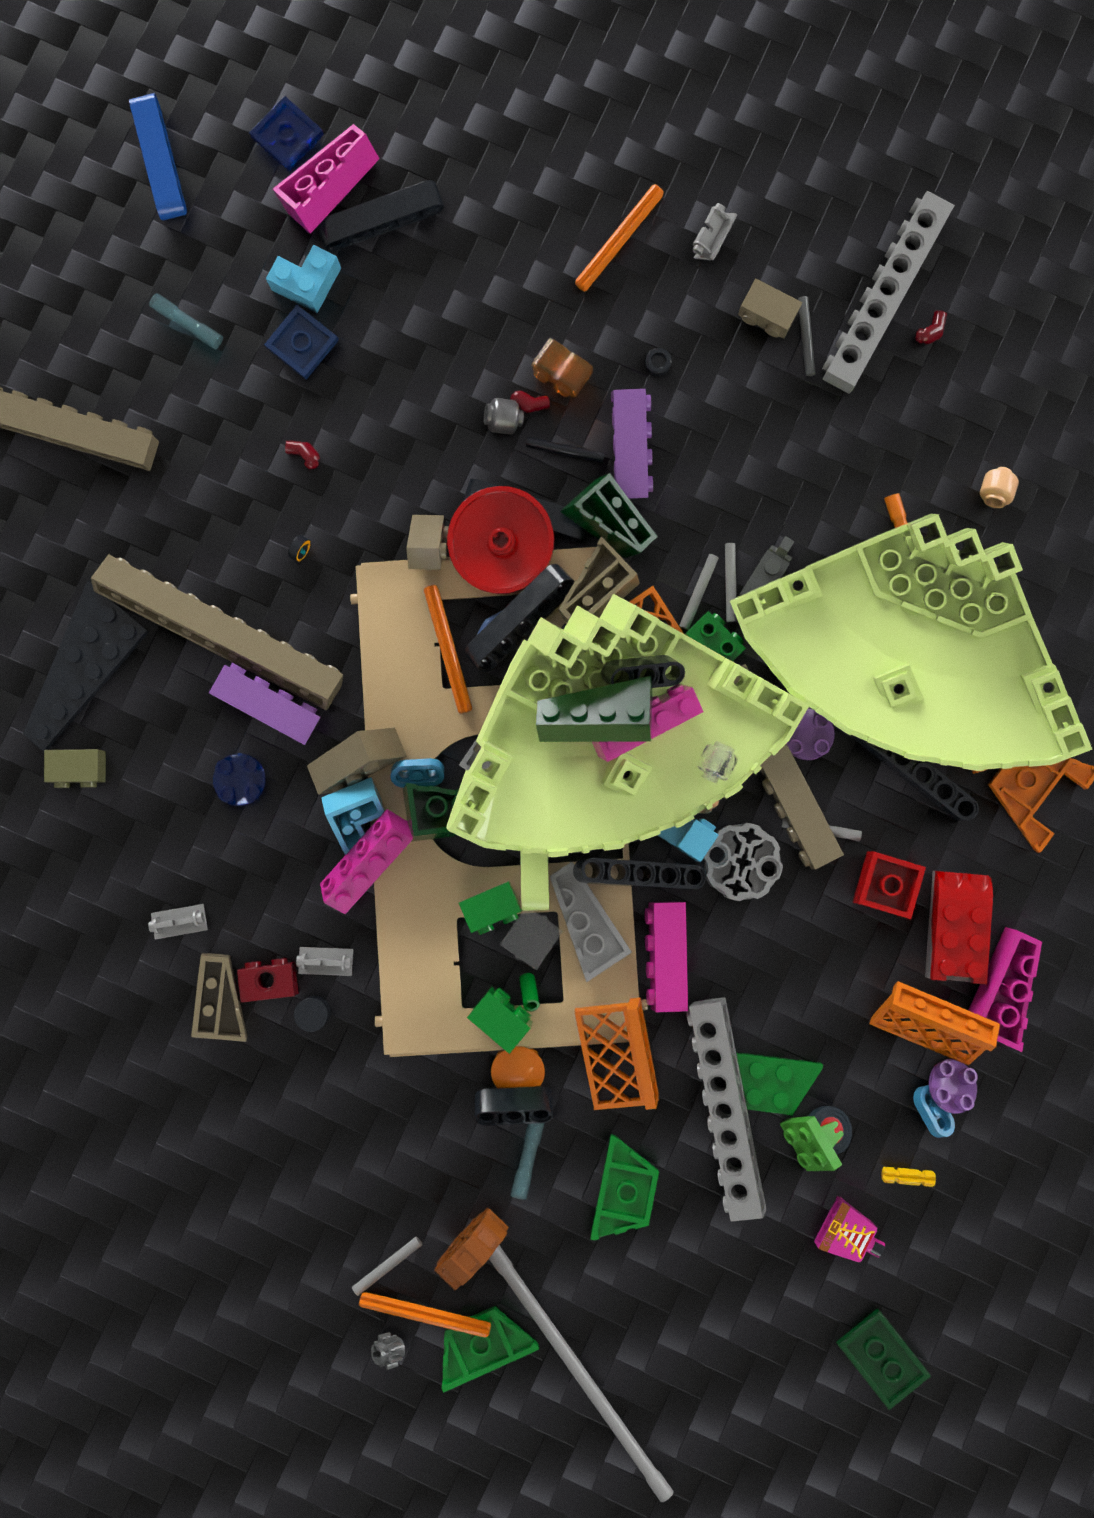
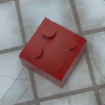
M867 851L853 903L911 919L926 867L874 851Z

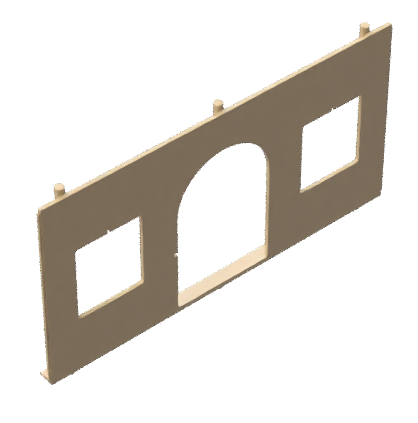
M596 547L554 550L549 565H560L574 581L578 580L585 568V563L588 558L590 559ZM450 557L442 559L441 570L409 569L408 560L361 563V566H356L357 594H351L350 600L351 605L358 604L365 730L395 728L407 756L401 760L436 759L446 748L455 742L479 735L501 685L467 687L472 710L463 714L458 712L452 688H443L440 646H435V643H438L424 588L437 585L441 600L519 595L523 590L511 594H492L481 591L460 576L453 566ZM560 604L545 620L561 628L567 622L562 618L559 611ZM393 764L369 775L368 778L372 777L380 794L384 810L388 809L407 820L403 788L394 785L390 778ZM377 819L371 821V826L375 823ZM433 839L410 842L374 882L382 1016H375V1027L383 1028L384 1055L399 1057L504 1050L467 1018L474 1008H463L460 965H454V962L459 961L457 919L464 917L459 902L508 881L511 882L521 905V865L500 867L472 866L452 858ZM629 843L624 844L623 859L618 860H630ZM570 862L548 863L549 910L521 911L517 914L558 913L563 1001L561 1003L540 1004L537 1010L528 1011L532 1015L530 1020L533 1023L531 1029L517 1046L544 1048L581 1045L574 1012L575 1008L627 1003L630 998H639L631 886L587 884L632 953L586 982L550 879L552 874ZM587 864L585 866V874L590 878L593 868L590 864ZM613 866L610 872L612 878L616 879L618 877V869ZM641 1000L643 1010H648L647 1000ZM623 1011L612 1012L608 1017L609 1020L619 1027L625 1021ZM593 1015L583 1016L584 1023L593 1030L600 1022ZM604 1023L597 1031L607 1040H610L616 1032ZM619 1034L613 1043L629 1041ZM592 1037L588 1045L602 1043Z

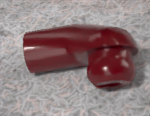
M935 311L932 324L925 329L920 328L917 330L916 341L918 343L931 344L940 339L944 332L947 313Z
M515 391L510 397V400H515L518 403L519 410L524 413L550 408V401L546 395L534 398L523 391Z
M286 441V454L301 455L305 460V467L309 469L318 467L320 456L310 443Z

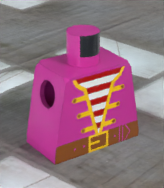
M839 1196L836 1197L814 1240L819 1249L856 1262H861L866 1252L879 1258L885 1248V1243L874 1237L878 1229L875 1224Z

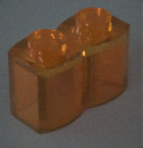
M551 338L548 339L532 362V370L535 371L533 373L534 376L544 383L549 381L555 384L556 391L565 397L570 395L575 398L593 373L592 365Z

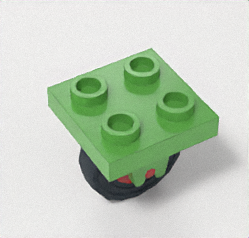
M822 1106L813 1110L807 1117L787 1118L780 1123L784 1130L785 1139L793 1146L797 1153L798 1162L806 1171H835L842 1165L837 1154L845 1151L852 1138V1126L849 1118L843 1111L832 1106Z

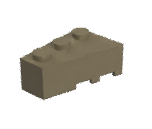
M602 537L599 539L598 546L592 556L585 563V568L578 580H575L559 608L562 618L567 623L577 606L600 618L613 594L623 599L640 584L637 573Z
M395 728L357 731L311 762L307 767L318 795L331 794L358 783L363 778L407 756Z
M201 954L191 1037L247 1041V1032L230 955Z

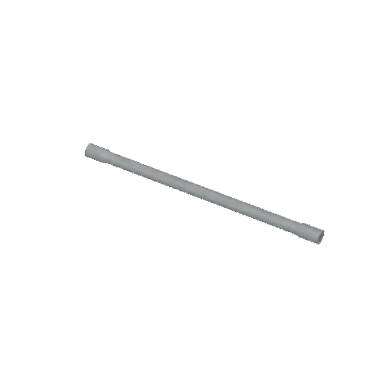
M499 1245L489 1260L499 1274L507 1281L628 1452L660 1502H665L673 1495L674 1491L660 1471L649 1460L516 1272L512 1262Z

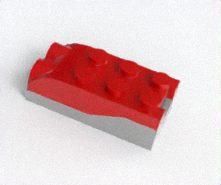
M932 871L925 967L926 978L987 985L993 906V887L990 876Z

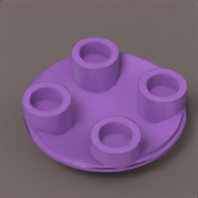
M809 707L792 737L787 742L792 755L802 760H813L828 753L834 741L833 723Z
M954 1059L942 1060L933 1067L929 1076L931 1096L935 1103L948 1113L958 1114L969 1111L974 1107L978 1075L974 1069L968 1068L964 1063Z

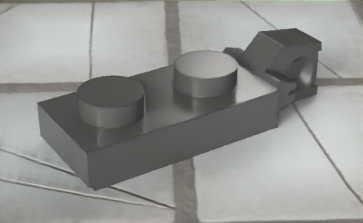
M785 536L778 548L772 545L766 551L739 596L782 577L792 559L787 553L794 543L793 540Z

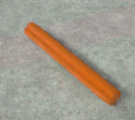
M654 184L650 187L578 276L575 285L584 292L588 290L663 197L664 191L659 186Z
M437 585L427 586L424 588V593L456 706L460 714L467 713L472 710V705Z
M363 1292L360 1297L359 1306L362 1308L484 1338L488 1337L490 1333L491 1323L369 1292Z

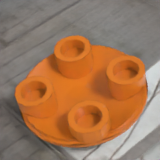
M516 1046L510 1054L505 1050H500L496 1054L491 1068V1076L497 1088L541 1086L544 1080L545 1068L542 1059L535 1049Z

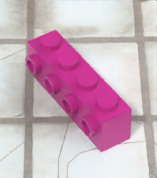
M678 684L667 689V692L661 696L652 697L651 739L703 713L693 687ZM592 742L598 757L607 762L645 743Z
M386 809L320 883L324 903L346 914L413 840L408 821Z
M649 902V908H645V923L649 924V935L645 937L646 951H650V962L646 963V976L650 978V989H647L646 992L647 1005H651V1010L655 1012L688 1011L686 902Z

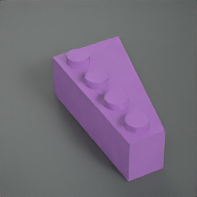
M646 389L613 390L611 392V402H614V408H612V425L614 429L613 451L615 456L614 479L628 498H648V492H653V477L648 476V465H652V449H647V438L652 437L651 422H646V411H651V396L646 395Z
M234 663L230 667L224 665L209 691L211 695L304 745L306 744L320 719L315 714L318 709L305 702L301 706L292 702L294 696L279 689L278 693L268 689L270 683L257 676L254 680L244 675L246 670Z

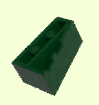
M610 473L594 480L560 511L597 539L602 537L624 558L641 553L657 538V535Z

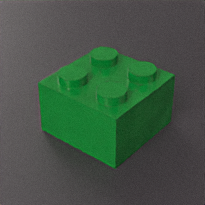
M491 987L467 1018L510 1054L531 1029L533 1021L530 1020V1017L532 1015L521 1005L516 1008L509 1002L511 997L501 988L495 990Z

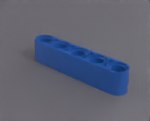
M155 93L129 99L159 217L164 221L187 215L185 200L157 96Z

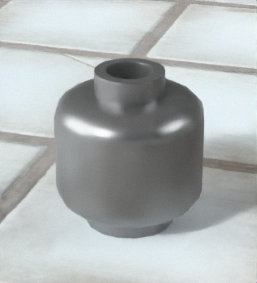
M494 398L490 404H486L484 424L488 425L491 432L513 434L517 426H522L524 412L519 410V405L515 400Z

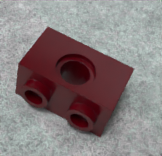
M287 958L271 960L272 965L261 966V961L245 963V968L237 970L241 1003L292 997L299 994L296 963H288ZM265 972L272 974L274 978L272 986H266L263 983L262 976Z

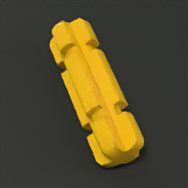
M894 1167L882 1168L881 1177L885 1183H895L896 1181L898 1184L920 1186L922 1184L928 1187L935 1186L936 1175L933 1171L923 1170L921 1172L917 1169L897 1168L895 1170Z

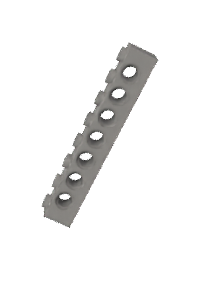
M926 191L922 200L918 197L916 198L909 211L913 214L910 222L904 220L897 233L901 237L897 244L891 243L884 256L889 260L885 267L879 265L872 278L876 283L872 289L867 287L860 299V302L864 305L860 312L854 310L847 324L851 328L847 334L842 332L835 344V347L839 348L835 357L829 355L822 369L826 373L822 380L848 394L851 393L955 205L929 191ZM918 221L925 222L928 228L921 227ZM910 243L914 245L916 250H909L905 244ZM893 266H900L903 269V273L896 272ZM880 288H887L891 295H884ZM868 310L876 311L879 317H871L868 314ZM855 333H863L867 340H859ZM843 355H850L854 359V363L845 362Z
M726 998L695 1001L689 1006L690 1010L687 1011V1020L689 1026H693L695 1035L692 1037V1046L694 1052L698 1053L700 1061L697 1064L699 1079H703L705 1090L702 1091L703 1102L705 1106L709 1107L710 1116L707 1118L710 1133H714L715 1138L713 1155L715 1159H719L718 1181L720 1186H724L726 1195L723 1196L725 1213H729L731 1222L763 1218L767 1209ZM704 1024H712L716 1029V1034H708L704 1030ZM709 1050L718 1051L721 1055V1060H712L709 1056ZM714 1077L723 1078L726 1082V1087H718L714 1082ZM719 1104H727L731 1108L732 1113L724 1114L720 1110ZM724 1131L734 1132L737 1140L731 1141L727 1139ZM729 1158H738L742 1166H733ZM735 1185H743L747 1193L741 1194L737 1192Z

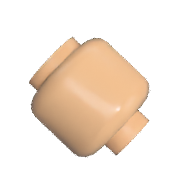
M998 467L997 469H992L985 474L980 489V496L987 506L1003 508L1013 502L1019 480L1009 468Z

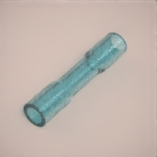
M156 293L151 298L149 303L151 308L166 318L175 321L211 348L217 349L222 343V335L207 325L198 322L160 294Z
M545 1123L528 1124L519 1169L516 1172L511 1192L512 1197L523 1200L527 1198L535 1155Z

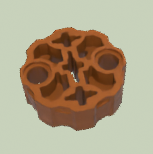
M487 1208L476 1216L456 1237L437 1262L434 1271L454 1290L458 1289L469 1281L492 1256L505 1238L509 1227Z

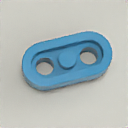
M433 758L400 760L393 764L390 778L394 785L404 788L406 783L425 787L436 786L443 781L445 768L442 762Z
M929 1085L918 1087L914 1092V1104L929 1132L937 1138L950 1136L955 1129L952 1114L942 1110L935 1103L931 1096Z

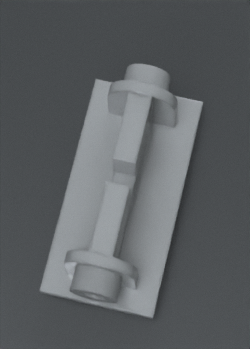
M719 203L711 208L704 222L709 227V230L706 227H702L693 242L694 248L692 250L696 253L695 259H715L737 217L736 213H725V206Z
M204 904L151 913L152 921L148 923L149 931L154 932L155 939L208 930Z
M300 947L299 956H297L296 966L299 967L298 974L352 976L353 949Z

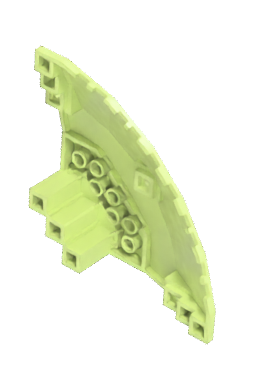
M929 514L730 600L745 639L785 686L787 691L810 705L809 707L815 710V712L828 719L845 733L861 738L868 743L895 752L907 759L939 763L945 766H957L974 771L996 768L1009 769L1019 766L1053 765L1092 750L1083 724L1079 721L1059 671L1050 659L1016 573L1023 569L1013 544L1002 542L983 550L976 529L965 528L947 536L939 514ZM925 526L928 529V533L922 537L919 528ZM958 542L963 543V548L960 551L955 546ZM998 556L999 561L995 564L993 558ZM797 580L803 582V588L799 591L793 588V583ZM1052 683V690L1045 692L1043 690L1044 684ZM896 684L903 685L904 689L901 693L894 692Z
M615 594L612 595L600 618L577 606L564 630L541 617L528 641L523 640L510 663L476 742L481 746V749L470 769L465 771L446 828L448 831L484 848L506 851V849L516 850L525 854L538 853L545 854L547 857L568 856V853L581 851L589 853V850L604 849L606 851L623 848L624 844L638 839L643 841L661 834L660 831L674 826L676 828L682 827L695 819L694 815L705 808L707 810L713 808L712 804L723 797L727 799L743 788V782L752 773L757 774L762 769L760 765L771 754L775 756L790 740L810 705ZM657 655L670 656L685 668V677L679 684L693 687L703 709V713L651 739V742H645L609 762L598 757L592 742H540L536 728L538 700L607 686L608 684L601 677L602 667L609 661ZM672 666L667 668L665 675L670 672ZM646 669L642 670L640 677L645 675ZM621 671L616 673L614 681L620 677ZM740 676L739 682L734 684L736 677ZM672 686L652 688V697L661 696ZM735 757L738 760L736 766H734ZM490 761L489 768L482 769L483 763ZM722 765L728 766V771L725 773L727 774L726 778L720 777L721 775L718 774L720 768L723 767ZM630 771V775L627 778H623L624 773Z

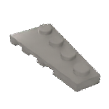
M570 862L552 874L550 879L586 982H588L632 952L587 883H581L575 879L573 875L574 863Z

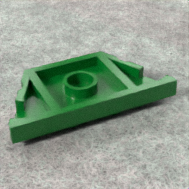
M736 1052L747 1110L793 1115L823 1069V1064L818 1062Z
M613 1134L610 1135L590 1236L591 1240H598L599 1237L613 1233L615 1235L624 1233L632 1228L638 1229L649 1226L659 1170Z
M495 1306L471 1316V1318L491 1323L490 1333L486 1338L445 1328L443 1393L539 1350L538 1342Z

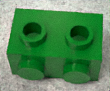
M709 611L685 633L686 636L732 662L746 649L743 646V639L735 632L730 633L724 627L726 624L718 614L714 613L712 615Z
M510 881L459 902L470 932L478 931L479 935L493 930L492 924L500 920L507 924L518 919L517 913L522 911Z

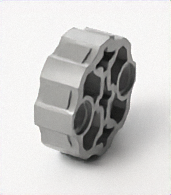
M751 823L726 825L717 830L715 833L719 836L703 858L706 880L709 885L722 893L724 897L736 901L752 898L758 899L769 893L772 885L780 878L783 868L779 853L780 846L776 839L763 831L760 826ZM751 829V834L758 837V840H749L746 843V838L739 835V832H748ZM733 836L735 840L739 843L737 853H734L737 844L734 842L732 838ZM762 843L763 846L756 849L754 857L751 858L754 846ZM714 847L720 848L723 853L722 859L717 863L713 862L709 857V853ZM744 854V859L748 861V865L742 866L739 869L740 865L736 863V858H741ZM766 861H770L774 866V872L770 876H765L761 871V867ZM732 865L733 868L731 876L729 878H725L724 880H722V877L729 874ZM748 870H750L748 880L752 885L751 888L745 881ZM737 880L738 885L741 886V888H744L745 891H736L735 894L732 895L733 890L729 889L725 885L735 884Z

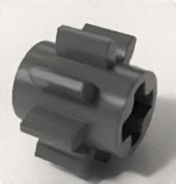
M390 1332L378 1335V1340L374 1341L371 1348L372 1359L376 1365H380V1367L385 1366L386 1370L398 1367V1362L402 1361V1357L405 1355V1346L402 1339L397 1337V1335L391 1336Z

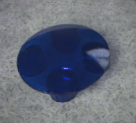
M244 753L231 754L218 761L213 775V784L218 798L234 806H244L254 802L261 795L265 786V773L261 764L254 757Z

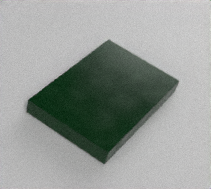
M878 1308L836 1342L888 1410L892 1409L931 1377L926 1368Z

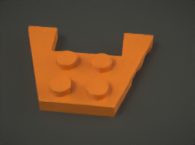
M1069 758L1053 765L1019 766L1009 769L1000 768L988 786L1033 850L1041 853L1055 833L1033 818L1034 813L1063 774L1083 789H1088L1094 781L1093 765L1090 766Z

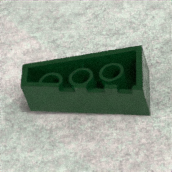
M651 676L538 700L536 728L539 741L651 742L653 696Z
M411 783L405 784L403 795L407 821L413 837L412 841L458 836L448 831L446 826L459 789L449 790L435 786L425 787Z

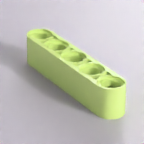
M520 851L522 911L549 910L548 857L545 854H525Z

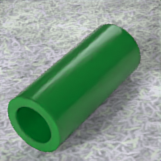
M525 973L520 976L519 981L523 1007L526 1011L531 1012L537 1010L540 1004L535 976L531 973Z

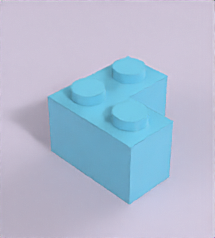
M313 245L302 267L278 256L266 280L272 291L318 313L341 270V266L337 256Z
M372 777L321 797L325 816L345 855L367 832L364 823L379 818L385 811Z
M702 818L699 821L691 820L679 828L674 826L660 831L661 834L658 836L694 861L701 862L719 835L714 832L716 827Z

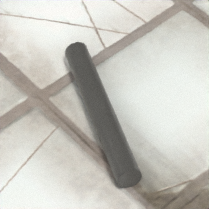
M803 296L799 297L798 300L803 302L799 309L805 376H813L816 374L809 301L808 297Z

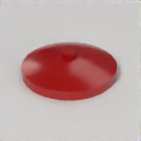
M508 486L485 488L464 500L451 519L447 535L449 556L460 576L473 587L492 594H511L525 589L548 567L553 556L555 543L553 526L543 506L530 494Z

